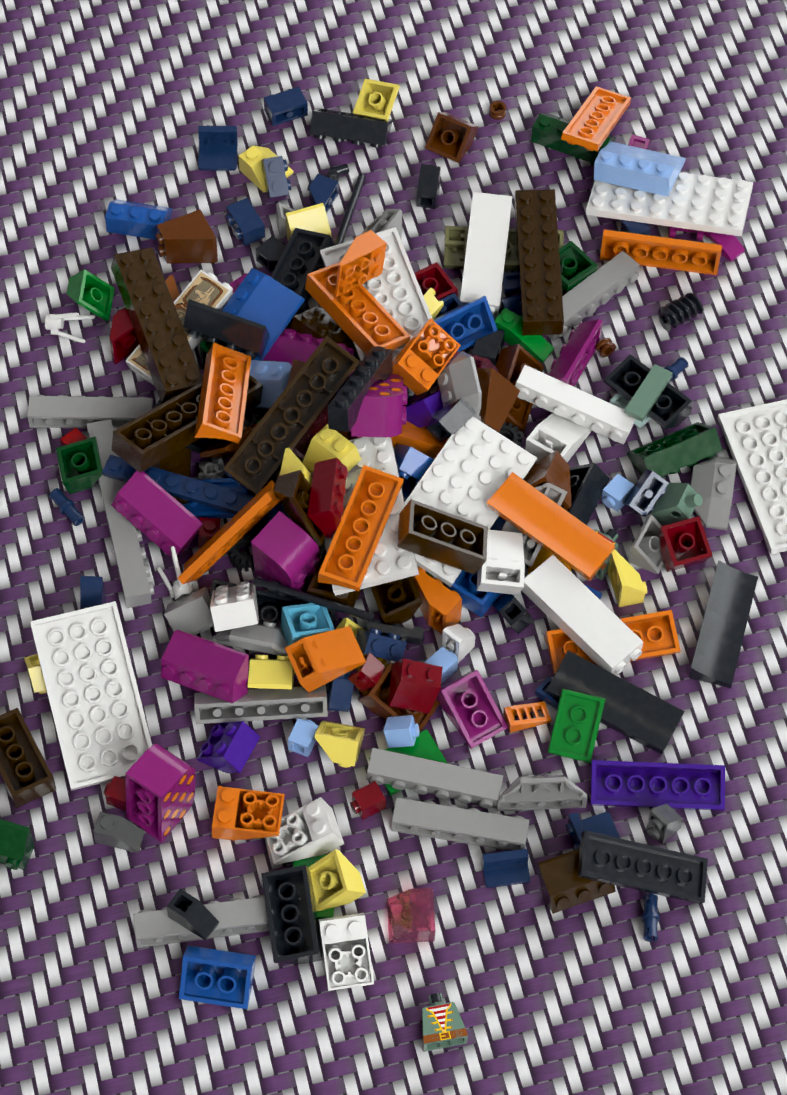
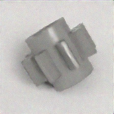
M209 461L204 466H200L201 473H198L199 480L220 479L224 476L223 469H219V463L215 464Z

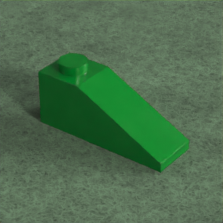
M504 308L495 319L497 330H505L506 343L511 346L520 344L541 363H544L554 351V347L541 335L522 336L521 316Z

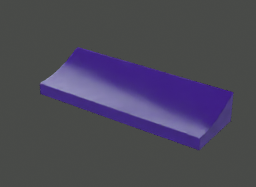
M591 761L590 805L655 808L668 804L672 809L725 810V765Z

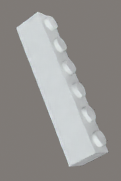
M524 365L515 385L520 390L517 396L520 399L533 403L540 408L553 412L623 445L635 421V418L624 413V409L527 365Z

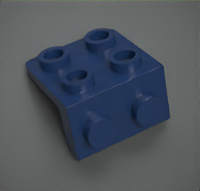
M198 126L199 170L235 171L237 169L238 152L237 126Z
M576 812L569 815L568 823L565 825L569 837L573 839L575 850L580 849L581 832L583 831L620 838L613 819L608 812L580 820Z

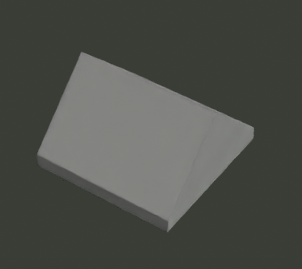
M652 514L648 515L634 540L628 562L654 574H659L664 564L660 553V527L662 526Z
M206 587L169 603L164 613L173 631L180 630L196 635L214 626L210 609L211 599Z

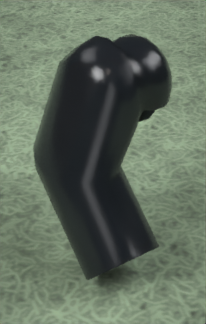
M347 164L330 168L326 177L338 181L340 175L349 173V167Z

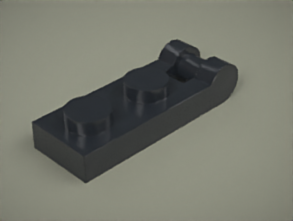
M379 620L365 621L364 624L365 631H368L370 627L381 630V635L387 636L388 632L400 635L399 640L405 641L408 644L421 645L425 640L424 630L420 626L409 629L404 628L401 624L386 625Z

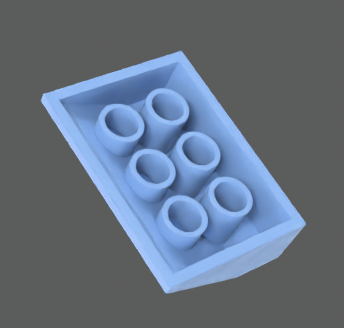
M611 142L600 150L594 162V180L668 197L685 163V158Z

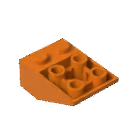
M372 230L357 236L339 263L334 294L336 297L382 274L387 243Z
M430 318L392 361V373L401 376L403 383L418 396L430 389L461 345Z
M418 567L419 575L412 577L422 600L419 608L427 624L443 635V630L446 627L456 625L461 620L462 598L456 591L445 587L439 579L432 578L423 568Z
M350 626L304 637L285 647L299 683L308 693L366 663Z
M218 786L212 822V838L235 841L279 836L285 794Z

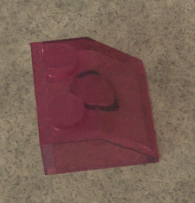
M433 888L409 889L387 899L389 943L435 941Z

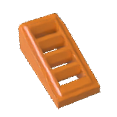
M545 702L505 707L503 711L510 733L552 722ZM541 709L544 717H539L537 710ZM533 711L535 718H531L529 712ZM525 713L527 719L523 720L522 714Z

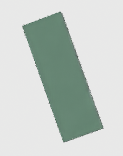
M654 364L628 403L624 413L643 422L672 378L673 373Z

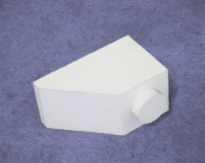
M460 624L449 626L443 630L442 646L448 651L454 652L459 663L475 647V635L469 628H464Z

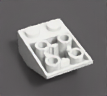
M552 413L538 424L528 436L525 450L537 457L538 461L557 450L565 461L568 462L592 430Z
M488 530L487 560L477 573V591L519 595L524 588L523 535L516 532Z
M244 581L234 587L223 585L213 590L210 609L215 632L258 624L256 587L253 583Z
M321 797L284 816L281 819L279 836L266 837L275 865L324 855L344 844L333 809Z
M364 913L318 919L328 991L374 984Z

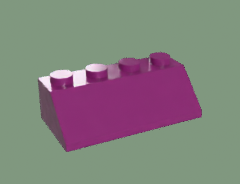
M597 319L579 323L576 330L572 329L567 345L563 344L559 358L554 359L550 373L546 374L575 387L594 355L596 345L600 342L603 320Z
M285 329L263 361L288 362L291 365L294 359L306 362L323 341V338L318 339L312 337L311 334L297 333L294 329ZM337 343L339 346H341L343 349H345L353 356L354 349L348 348L344 344Z
M136 471L117 493L111 504L117 512L122 514L133 526L138 528L171 558V547H175L178 557L189 547L203 524L145 472L140 473Z
M175 630L161 658V678L233 704L248 693L249 655L192 634Z

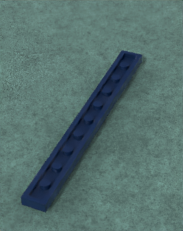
M110 455L102 474L105 477L127 483L137 470L121 457ZM150 467L143 471L171 496L237 514L255 497L156 467ZM278 503L260 521L269 523L279 511L291 521L293 520L285 512L284 505Z

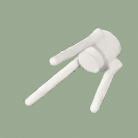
M77 312L47 314L45 328L46 330H51V335H59L85 343L84 339L61 332L59 329H63L65 320L94 319L96 316L79 315Z
M172 546L171 552L177 576L173 587L161 567H158L157 570L169 590L170 597L178 600L194 591L192 582L182 584L178 580L181 572L175 547Z

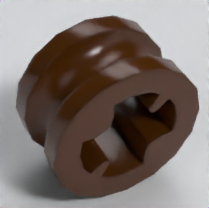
M494 101L490 104L489 115L491 118L501 120L506 116L507 107L504 102Z
M604 338L596 345V350L600 352L601 357L611 355L616 349V345L612 343L610 338Z

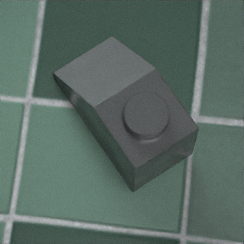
M104 812L99 813L93 830L95 843L139 853L145 831L123 817Z

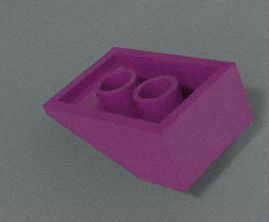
M478 670L470 671L441 687L437 699L443 711L470 749L508 728Z

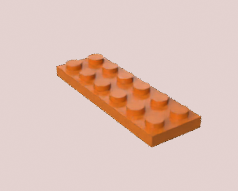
M596 86L562 132L561 140L572 145L583 146L590 151H598L630 105L631 97Z

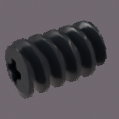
M687 293L685 296L675 299L672 303L660 307L658 317L662 327L666 331H670L671 326L676 328L678 323L682 325L684 320L690 321L691 317H697V313L702 314L704 308L695 294Z

